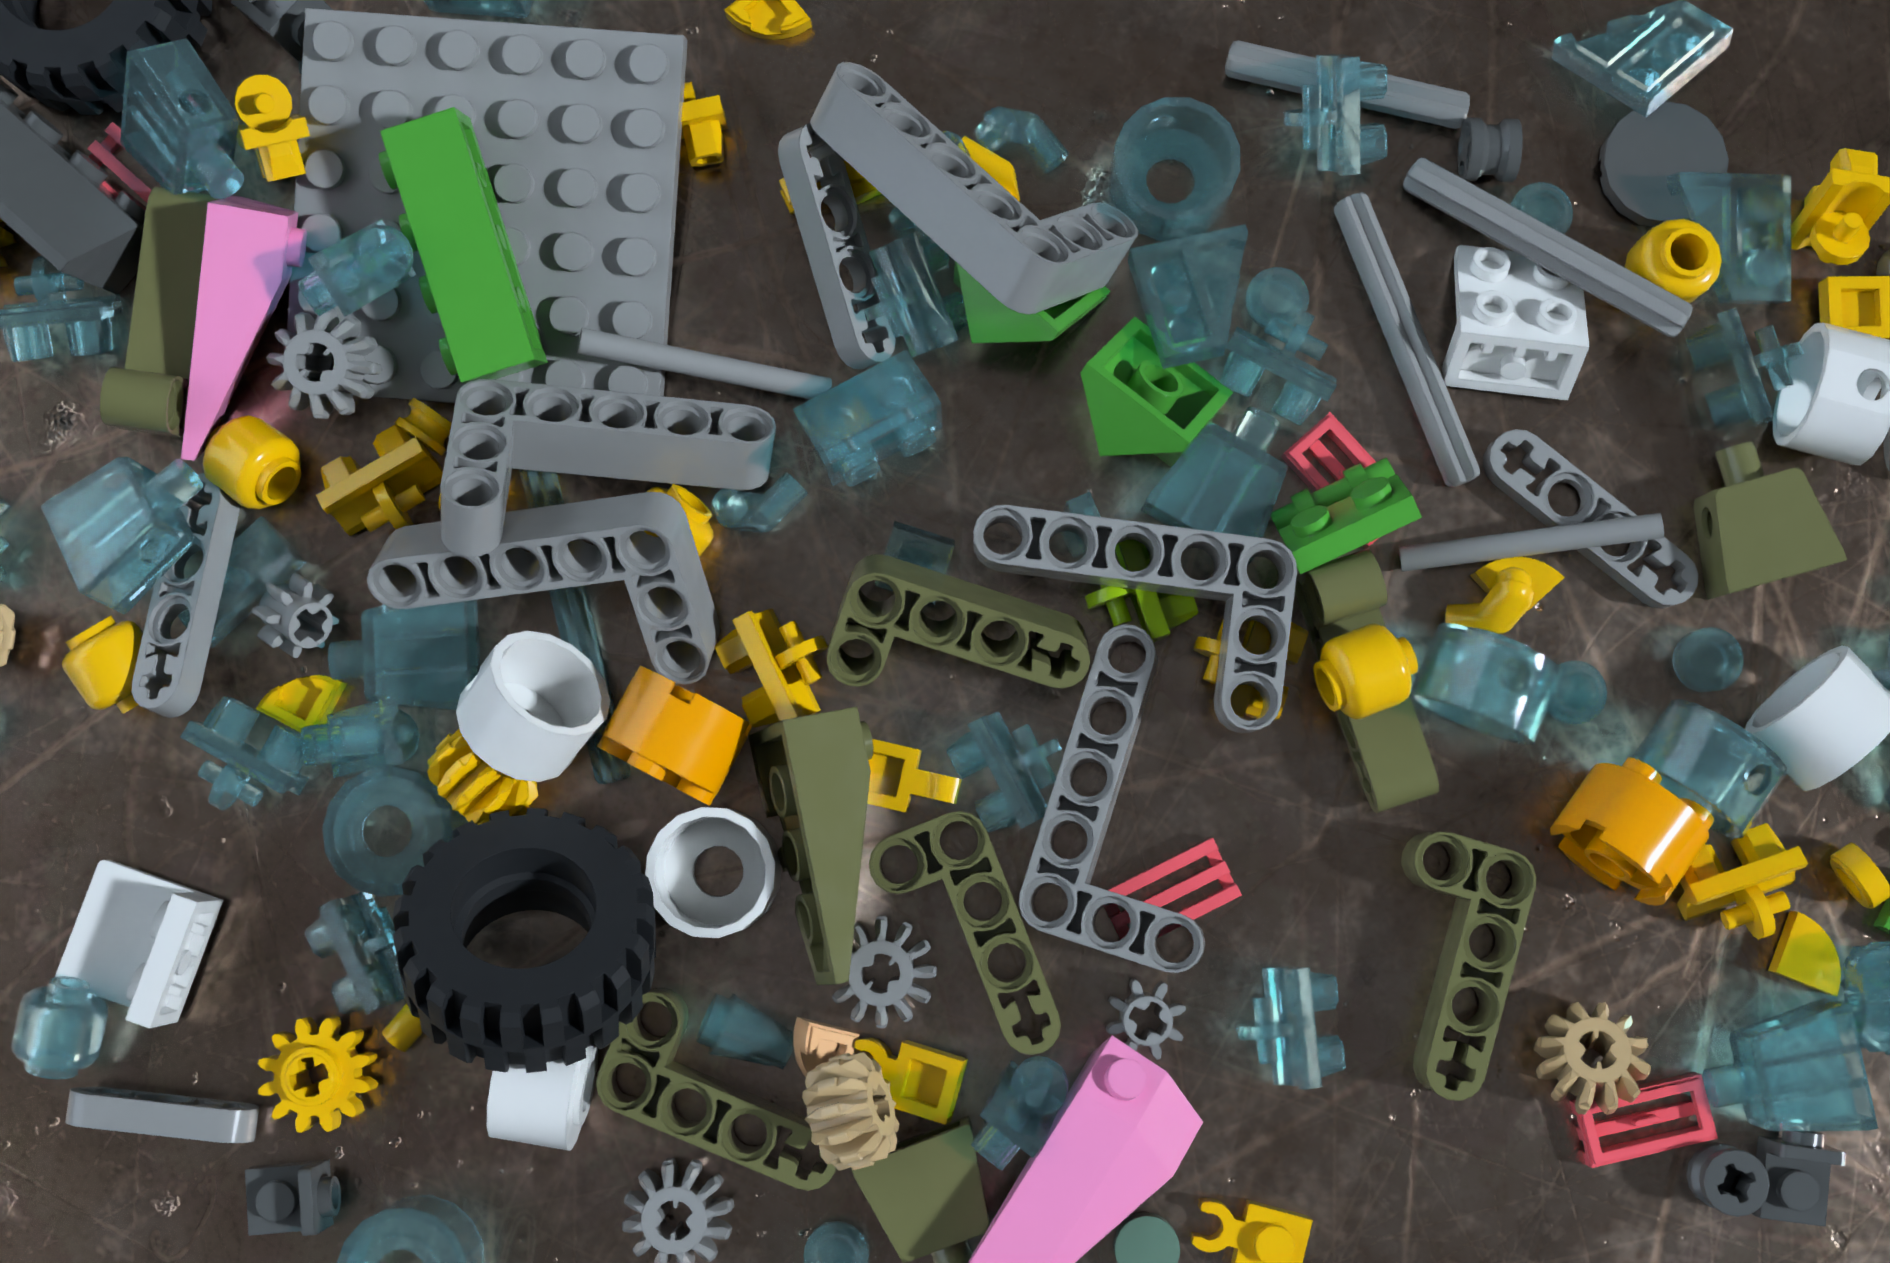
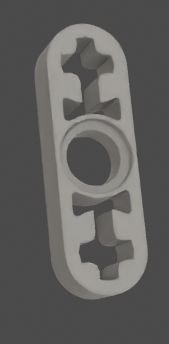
M75 1087L71 1088L69 1092L65 1123L83 1128L209 1142L248 1143L255 1141L259 1106L244 1102L118 1088Z

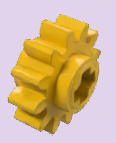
M309 1016L296 1020L295 1033L297 1038L294 1034L287 1031L275 1033L271 1037L272 1042L281 1051V1054L258 1060V1065L262 1069L274 1073V1080L263 1084L258 1089V1094L271 1096L277 1093L281 1099V1102L275 1106L271 1117L276 1120L296 1112L295 1128L297 1132L303 1133L315 1125L318 1117L321 1127L326 1132L340 1127L342 1117L340 1111L349 1117L362 1114L365 1110L364 1105L355 1094L365 1093L378 1087V1082L375 1079L362 1075V1068L378 1059L377 1053L365 1052L358 1054L355 1046L361 1042L364 1036L362 1029L340 1036V1017L331 1016L321 1023L318 1032L316 1022ZM324 1064L328 1071V1078L312 1084L309 1077V1069Z

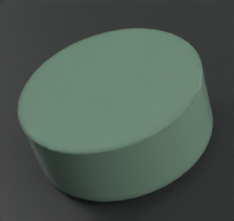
M1149 1212L1136 1213L1126 1218L1116 1230L1113 1249L1118 1263H1178L1180 1256L1179 1240L1173 1227L1163 1217Z

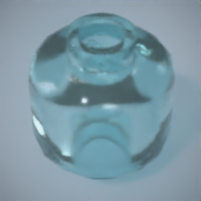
M66 976L53 977L49 980L48 986L34 988L23 995L19 1006L11 1050L20 1061L25 1063L24 1069L28 1073L47 1079H68L78 1075L80 1069L87 1068L97 1061L108 1018V1005L101 997L89 993L91 985L87 981Z

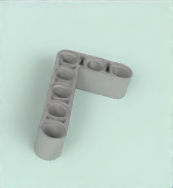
M842 62L837 65L811 117L812 129L822 140L998 301L1016 312L1036 314L1103 288L1109 282L1138 236V229L1135 223L1125 213L1109 204L1101 202L1091 203L1039 220L886 81L862 65L852 62Z
M497 379L470 381L459 389L455 401L440 484L441 540L447 549L455 554L466 557L482 556L498 547L502 539L512 468L733 490H752L761 487L768 480L776 432L775 420L765 410L744 404Z
M645 492L505 512L502 539L498 547L488 554L475 557L458 555L446 548L441 540V521L404 526L396 529L388 537L369 569L367 576L368 588L373 596L382 604L394 609H410L624 580L651 662L658 674L676 682V684H691L705 676L720 633L719 619L686 513L677 500L662 492ZM644 531H650L652 533H655L659 537H653L651 535L646 534ZM582 539L590 541L595 545L588 544L584 542ZM663 587L673 589L674 591L667 590Z
M995 505L985 510L977 519L973 530L974 552L982 564L995 571L1226 601L1214 694L1215 714L1222 725L1228 730L1237 733H1251L1270 725L1278 716L1282 703L1297 577L1296 560L1291 550L1283 543L1259 537L1013 505ZM997 523H1006L1012 525L1018 531L1021 537V544L1015 551L1009 554H998L992 552L984 542L985 532L989 527ZM1065 531L1077 534L1085 545V555L1074 563H1064L1057 560L1049 549V540L1055 534ZM1125 540H1135L1142 543L1149 553L1150 562L1148 567L1135 572L1121 567L1115 558V547L1118 543ZM1191 548H1198L1207 552L1214 563L1212 577L1206 580H1195L1185 574L1181 567L1182 552ZM1264 557L1275 564L1278 570V581L1274 588L1262 589L1250 581L1247 575L1249 559ZM1254 620L1262 623L1268 629L1271 643L1265 654L1256 655L1242 647L1239 641V629L1243 622ZM1238 685L1254 687L1260 693L1263 699V708L1256 720L1248 721L1234 713L1231 707V695Z
M1123 624L1113 627L1104 634L1098 645L1019 896V908L1025 921L1039 931L1164 972L1179 973L1195 966L1204 953L1205 938L1203 931L1193 919L1183 914L1090 885L1158 668L1159 658L1151 637L1145 630L1135 625ZM1125 642H1136L1146 650V658L1143 665L1131 673L1119 672L1111 664V656L1115 648ZM1116 702L1122 705L1127 713L1123 728L1117 733L1110 735L1100 734L1095 731L1092 725V717L1096 708L1103 703ZM1085 763H1099L1104 766L1107 773V782L1104 789L1091 797L1079 795L1073 785V776L1076 770ZM1065 824H1080L1085 829L1088 838L1084 852L1073 859L1060 857L1054 847V836L1057 830ZM1056 884L1066 893L1068 905L1062 917L1048 922L1042 919L1036 912L1034 905L1035 896L1044 886ZM1118 904L1124 907L1131 921L1127 935L1116 942H1109L1103 939L1095 926L1098 912L1105 905ZM1171 924H1181L1186 927L1194 940L1190 956L1178 963L1170 962L1163 958L1157 947V937L1160 931Z

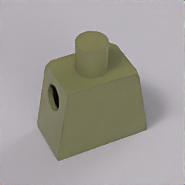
M1754 441L1744 442L1715 452L1725 487L1696 498L1693 506L1704 588L1708 600L1847 560L1840 541L1804 472L1800 468L1795 467L1765 476Z
M969 1116L897 1142L895 1151L888 1153L887 1158L875 1161L873 1166L852 1170L856 1182L903 1263L931 1254L934 1263H968L972 1256L968 1239L984 1234L990 1226L975 1138Z

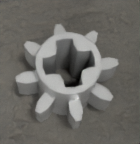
M293 573L289 584L274 585L270 582L266 584L267 591L262 596L259 606L252 608V613L261 618L265 624L257 634L258 638L272 648L279 646L281 650L293 658L299 657L302 648L317 646L322 649L325 646L324 641L332 630V626L339 622V619L333 616L326 607L332 601L333 593L319 584L312 586V582L297 573Z
M1133 978L1130 979L1132 995L1124 1001L1118 997H1109L1108 1001L1111 1005L1119 1010V1020L1111 1022L1105 1028L1108 1034L1116 1035L1125 1032L1129 1036L1125 1043L1135 1051L1139 1045L1148 1046L1151 1054L1158 1060L1161 1059L1162 1054L1159 1044L1167 1037L1175 1041H1182L1184 1038L1172 1026L1173 1017L1181 1015L1186 1011L1185 1005L1182 1003L1166 1005L1162 1001L1167 993L1168 985L1160 981L1155 985L1151 994L1143 992L1141 984ZM1151 1002L1157 1003L1154 1008V1014L1161 1019L1160 1026L1156 1030L1146 1027L1141 1035L1135 1034L1137 1024L1129 1017L1133 1008L1137 1007L1145 1010Z

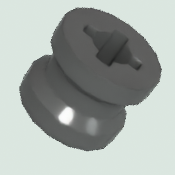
M1466 117L1462 124L1458 145L1459 177L1466 181H1476L1482 175H1493L1500 182H1514L1519 172L1523 147L1520 120L1504 118L1496 125L1486 124L1482 118Z
M1719 1142L1706 1144L1694 1153L1688 1163L1686 1176L1689 1188L1694 1196L1705 1205L1715 1208L1723 1214L1735 1217L1750 1215L1761 1208L1768 1197L1770 1187L1768 1172L1762 1162L1747 1151ZM1741 1175L1735 1187L1736 1191L1733 1192L1731 1186L1734 1183L1735 1177Z

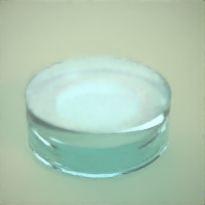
M1709 627L1692 631L1682 637L1674 649L1672 661L1678 679L1686 687L1697 692L1706 693L1722 690L1732 685L1742 672L1744 657L1740 644L1730 633L1719 628Z

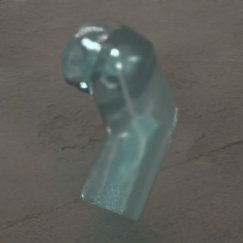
M997 106L984 113V120L975 129V136L978 142L990 151L1002 149L1006 142L1022 145L1045 173L1054 170L1069 155V152L1043 120L1033 112Z
M786 471L764 494L720 489L712 499V511L717 517L718 522L731 531L766 533L774 529L809 493Z

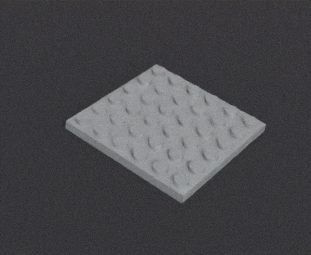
M305 8L299 116L306 118L310 136L298 139V146L306 174L296 176L294 211L299 212L297 228L306 229L307 243L302 267L292 266L287 330L297 334L294 315L303 312L310 314L316 320L322 308L335 310L339 322L347 317L356 318L361 322L358 338L372 337L378 343L377 348L365 356L366 361L381 364L383 369L379 375L365 374L363 381L374 390L372 397L406 400L416 398L419 401L455 403L457 393L465 383L460 382L458 374L452 376L448 372L442 359L439 339L446 337L439 314H432L429 311L420 290L419 277L426 275L419 251L412 252L409 249L400 228L399 215L406 213L399 189L392 190L379 162V152L386 150L380 133L381 130L455 107L471 119L548 361L546 364L497 380L664 396L665 370L577 353L582 328L667 345L682 132L681 117L684 102L688 42L686 37L674 34ZM333 357L317 358V371L333 370Z

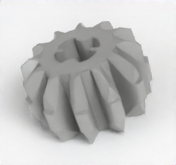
M322 308L316 320L310 314L303 312L294 315L297 334L281 328L274 332L278 342L286 348L284 354L274 352L266 357L269 364L281 366L284 369L282 374L275 377L271 385L278 391L292 390L288 406L297 411H303L310 406L314 418L328 419L333 408L341 415L354 413L355 402L353 395L363 399H370L374 395L372 387L363 381L365 374L379 375L383 370L381 364L365 360V356L373 352L378 346L375 338H358L361 322L353 317H347L339 322L335 310ZM328 356L334 358L333 370L317 371V358H326Z
M878 916L876 918V938L870 940L865 927L860 922L855 923L853 937L860 948L857 950L852 947L849 984L839 988L832 995L836 1004L845 1002L854 994L860 999L850 1016L855 1022H860L864 1017L868 1005L876 1006L875 1023L878 1028L887 1027L889 1019L888 1006L892 1004L904 1022L911 1020L913 1012L904 996L908 994L922 1003H928L931 998V993L926 988L914 983L913 979H929L937 975V967L935 965H914L913 959L926 954L931 949L928 940L919 941L908 950L903 943L912 932V924L904 922L899 927L895 939L887 938L889 923L886 916ZM877 954H885L892 957L888 963L890 966L895 962L899 965L900 976L891 977L885 989L874 987L872 984L876 979L873 977L868 981L864 973V967L872 966Z
M667 1158L662 1163V1179L654 1171L648 1168L645 1169L638 1176L640 1185L645 1192L631 1190L624 1198V1204L640 1214L626 1218L622 1222L623 1231L627 1233L643 1231L644 1234L633 1247V1253L640 1257L653 1246L659 1251L654 1263H669L672 1254H676L678 1263H695L694 1251L708 1262L715 1259L718 1250L712 1238L726 1240L731 1235L733 1229L729 1223L716 1217L732 1211L734 1208L733 1198H712V1194L724 1182L723 1177L717 1173L711 1176L705 1184H702L697 1180L702 1171V1162L697 1159H693L690 1162L684 1177L680 1175L679 1166L675 1158ZM668 1201H673V1208H677L681 1202L690 1208L692 1213L686 1220L689 1228L684 1229L682 1221L679 1222L676 1228L667 1222L665 1217L671 1210Z

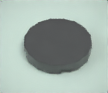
M1659 101L1638 106L1613 126L1600 149L1599 161L1601 160L1600 168L1602 172L1600 181L1603 193L1619 213L1639 225L1655 227L1666 220H1692L1711 206L1726 183L1729 158L1723 136L1707 116L1686 104Z

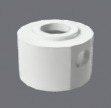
M1824 322L1815 323L1804 333L1784 371L1775 402L1773 437L1776 444L1782 447L1850 465L1861 466L1874 455L1890 428V340ZM1881 389L1880 399L1875 400L1878 392Z
M527 630L507 635L493 648L480 666L478 674L460 694L456 715L462 736L472 751L491 768L516 780L542 782L558 777L573 762L577 753L607 719L610 698L605 680L593 662L576 647L551 634Z
M1841 645L1818 656L1789 677L1756 709L1747 722L1744 732L1787 773L1800 789L1809 791L1819 788L1842 775L1861 761L1890 733V691L1874 677L1872 671L1849 647Z
M700 807L677 815L658 832L646 856L645 875L649 878L653 891L654 908L670 926L692 937L721 938L751 927L769 911L780 889L782 867L773 837L758 820L735 809ZM715 846H723L733 850L739 856L743 865V878L738 888L725 896H712L704 892L697 884L694 875L695 864L699 856L705 850Z
M595 1043L586 1048L585 1059L565 1066L563 1059L546 1062L547 1071L526 1073L525 1065L510 1064L509 1070L506 1073L492 1071L487 1103L486 1126L488 1136L571 1151L586 1120L594 1092L598 1068V1047Z

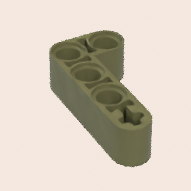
M154 187L151 190L145 212L125 367L109 368L103 379L100 392V415L105 425L128 431L183 438L208 202L223 198L222 196L165 187Z
M1370 549L1331 560L1301 575L1300 573L1297 575L1295 592L1318 661H1320L1323 645L1330 639L1368 624L1375 623L1386 627L1379 609L1386 605L1388 601L1386 585L1379 564ZM1410 695L1401 704L1363 719L1356 720L1346 716L1341 710L1336 711L1364 794L1375 813H1380L1439 792L1437 773Z
M882 554L864 557L852 570L831 631L827 653L828 668L836 680L845 685L856 687L867 685L878 678L884 668L894 636L1054 688L1063 689L1076 685L1083 680L1090 665L1085 628L1074 617ZM869 581H883L894 590V594L887 600L873 601L867 598L860 588ZM932 601H944L954 608L955 613L946 620L936 621L926 617L922 612V608ZM1005 621L1013 625L1016 631L1008 639L999 641L987 637L983 629L991 622ZM1034 631L1036 632V639L1031 638V648L1030 650H1027L1029 643V632ZM860 639L869 643L874 651L867 657L854 658L846 654L841 645L848 640ZM1061 643L1070 645L1071 650H1063L1059 658L1050 656L1049 651H1057Z
M962 811L951 812L891 835L879 842L871 852L869 869L876 885L886 892L894 894L907 893L943 879L1000 1028L1009 1045L1019 1053L1028 1055L1040 1054L1051 1048L1060 1033L1059 1013L987 830L982 822L971 813ZM959 821L972 826L978 838L977 848L973 854L960 860L946 855L940 844V837L944 828L953 822ZM896 845L908 847L917 857L918 866L912 879L903 883L892 882L886 878L881 868L882 856L886 850ZM975 883H991L1000 892L1002 900L1000 908L990 918H974L964 907V895L968 888ZM1000 944H1014L1024 953V968L1014 978H998L988 968L989 954L993 948ZM1032 980H1036L1038 990L1025 992L1034 1013L1043 1014L1046 1012L1048 1020L1040 1024L1042 1035L1030 1039L1025 1030L1015 1032L1012 1028V1025L1021 1021L1020 1012L1014 997H1011L1006 1003L1002 1004L998 994L1019 991Z
M1424 832L1410 839L1402 852L1401 864L1404 873L1417 886L1455 897L1456 900L1416 1045L1413 1069L1416 1078L1423 1087L1447 1100L1461 1101L1471 1098L1477 1093L1486 1077L1536 889V874L1529 860L1516 851L1451 832ZM1436 842L1443 845L1450 856V866L1447 872L1437 879L1431 877L1425 871L1423 865V855L1426 849ZM1497 861L1505 863L1512 875V883L1509 890L1499 897L1492 894L1486 883V874L1490 866ZM1485 923L1494 932L1495 947L1487 957L1477 959L1471 952L1469 938L1472 931L1478 925ZM1470 986L1477 993L1479 999L1478 1010L1471 1019L1459 1022L1454 1016L1452 1001L1457 992ZM1445 1028L1465 1036H1470L1469 1043L1466 1044L1456 1039L1452 1040L1445 1037ZM1453 1059L1455 1062L1460 1063L1458 1075L1447 1074L1444 1076L1437 1072L1439 1060L1450 1061Z
M651 989L642 995L643 1007L647 1002L652 1001L667 1007L672 1018L671 1029L667 1035L660 1037L648 1033L641 1023L642 1009L633 1022L627 1025L619 1022V1037L610 1043L596 1081L598 1096L604 1105L614 1112L796 1189L809 1191L819 1189L827 1184L836 1172V1168L832 1164L816 1162L812 1170H806L800 1166L802 1155L785 1146L779 1155V1159L769 1155L780 1138L782 1126L791 1130L785 1144L797 1149H804L807 1146L808 1142L811 1141L812 1131L809 1123L804 1120L806 1116L673 1061L688 1025L689 1013L687 1004L679 994L671 989ZM630 1063L641 1068L646 1078V1087L642 1095L633 1097L620 1091L615 1079L616 1071L620 1064ZM686 1088L694 1089L703 1096L706 1101L707 1110L702 1120L693 1122L679 1116L674 1103L676 1093L679 1090ZM752 1114L762 1119L767 1129L766 1141L761 1145L753 1147L741 1143L735 1136L733 1128L734 1121L738 1116Z

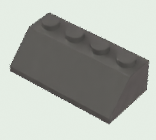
M0 79V218L60 272L119 295L138 271L146 206L124 190L115 197L102 185L103 181L109 176L108 173L79 150H76L71 156L58 144L64 135L37 112L31 110L26 116L13 104L19 95Z

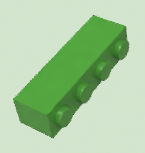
M452 107L381 130L380 133L386 150L379 152L380 166L392 190L399 189L406 213L399 215L400 228L409 249L412 252L419 251L426 275L419 277V286L429 311L432 314H439L446 336L439 339V348L448 372L452 376L458 374L460 382L466 384L477 379H499L548 363L470 117L457 108Z

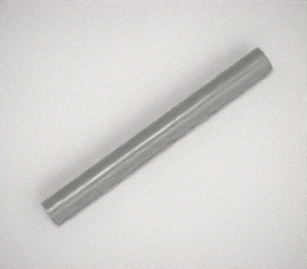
M586 328L581 329L577 353L825 403L828 402L831 392L832 379L828 377Z
M1661 513L1401 546L1399 547L1402 572L1661 539L1664 538V526Z

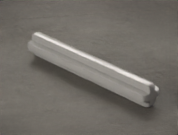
M1239 40L1233 41L1230 46L1225 64V74L1230 78L1453 129L1462 126L1470 106V95L1463 91Z

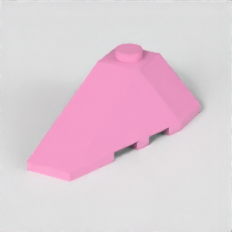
M233 195L208 202L181 459L195 461L205 452L207 439L218 427L292 275V266L301 268L303 265L307 231L306 229L297 228L299 212Z
M1113 1035L1096 1048L1083 1066L968 1263H1075L1174 1176L1203 1124L1202 1119L1169 1073Z

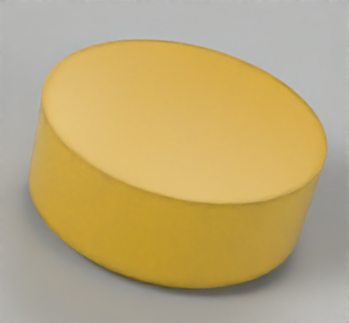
M1850 842L1830 855V865L1847 891L1862 906L1873 909L1890 898V885L1870 857L1856 844Z

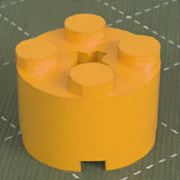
M639 666L607 723L597 747L710 806L745 744L753 725L703 696L676 685V682L650 669Z
M1628 757L1622 766L1611 763L1595 764L1550 827L1551 836L1563 834L1564 838L1558 845L1560 850L1574 864L1600 883L1616 891L1623 881L1640 889L1634 900L1648 905H1663L1709 839L1708 830L1714 823V817L1702 805L1687 798L1679 799L1669 790L1659 785L1662 781L1661 775L1653 767L1641 760Z

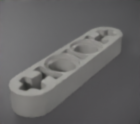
M811 123L806 124L782 137L778 147L779 162L836 351L842 361L849 367L864 369L882 363L892 356L896 343L894 328L844 160L812 129ZM820 182L822 188L818 189L816 183ZM821 202L827 204L835 218L834 231L826 225L822 217ZM840 263L849 269L852 276V292L844 286L839 273ZM857 304L858 307L857 312H854L853 305ZM863 333H864V335H865V338H866L867 343H865V341H864V339H863V336H862Z
M1514 429L1504 432L1488 445L1483 455V468L1488 479L1547 527L1637 516L1538 436L1527 430ZM1519 446L1526 452L1522 463L1530 471L1538 474L1547 466L1553 473L1542 480L1532 494L1527 490L1526 486L1536 479L1521 468L1512 474L1508 473L1503 468L1507 457L1501 452L1502 448L1510 452ZM1559 482L1568 483L1578 491L1581 501L1575 515L1570 517L1561 516L1550 507L1548 495L1554 484ZM1665 537L1630 542L1628 551L1620 557L1606 553L1601 546L1576 549L1638 600L1652 608L1664 609L1683 603L1693 595L1698 585V572L1695 563L1687 554ZM1646 546L1651 548L1652 553L1645 556L1643 560L1657 570L1670 565L1675 570L1671 581L1677 586V589L1670 588L1658 592L1654 588L1658 577L1653 571L1642 565L1631 572L1627 569V566L1643 554Z
M204 473L193 475L184 481L177 490L173 500L132 679L131 692L134 701L141 707L167 718L179 717L189 711L199 696L240 512V504L210 482ZM202 551L203 562L201 567L194 575L185 578L184 567L186 562L193 554ZM189 610L190 621L186 630L177 638L172 639L170 631L173 621L180 613ZM169 653H173L178 656L174 657L172 655H169Z

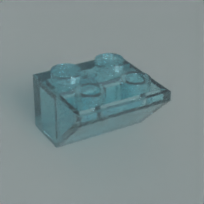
M907 350L896 354L793 409L802 431L832 486L845 481L847 486L851 487L866 481L881 470L878 462L898 451H901L903 457L919 453L936 442L937 438L934 432L942 429L941 402Z

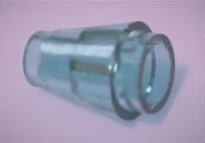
M716 993L704 1015L696 1042L709 1047L708 1054L766 1066L772 1065L783 1070L794 1048V1032L786 1029V1026L733 993L730 998Z

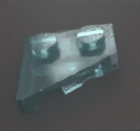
M1678 0L1655 7L1651 12L1644 15H1628L1608 21L1606 33L1581 41H1576L1572 33L1562 35L1554 41L1552 59L1647 118L1729 48L1733 28L1689 2Z
M1678 172L1667 176V187L1671 196L1681 195L1691 220L1710 231L1720 247L1722 263L1719 276L1712 285L1719 302L1730 304H1780L1790 302L1791 175Z
M1246 224L1130 248L1128 264L1162 369L1224 355L1240 278L1239 273L1243 252L1248 236Z

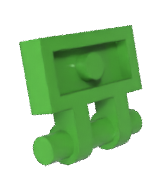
M1387 458L1363 468L1361 463H1358L1342 471L1344 478L1312 493L1309 492L1308 488L1290 496L1291 503L1269 513L1285 546L1291 550L1300 575L1422 518L1412 494L1400 477L1394 473Z

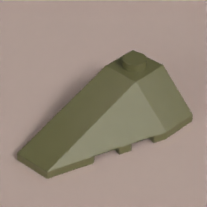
M858 707L782 720L748 736L766 817L779 815L784 831L782 847L777 852L783 872L788 871L791 879L795 882L799 881L802 894H799L795 900V914L817 985H835L849 982L871 772L868 760L873 756L872 735L867 723L860 721Z

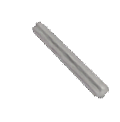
M1419 158L1409 169L1403 183V188L1406 192L1667 337H1676L1691 317L1693 307L1689 302L1426 158Z
M1363 192L1347 196L1337 202V205L1334 207V214L1442 478L1448 487H1456L1470 482L1480 475L1479 465L1369 197Z

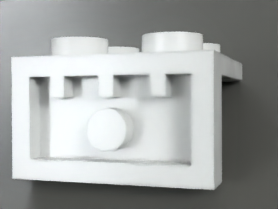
M1457 246L1454 255L1457 324L1442 365V378L1445 385L1568 400L1589 350L1584 290L1514 251L1500 250L1493 247Z
M101 860L97 864L55 978L62 984L129 1007L125 1020L149 1029L176 1023L180 1018L223 900L112 860Z

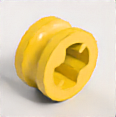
M412 398L408 403L411 407L410 414L405 418L398 417L395 424L404 429L413 438L416 436L423 445L442 456L446 451L444 441L450 435L452 423L421 401Z

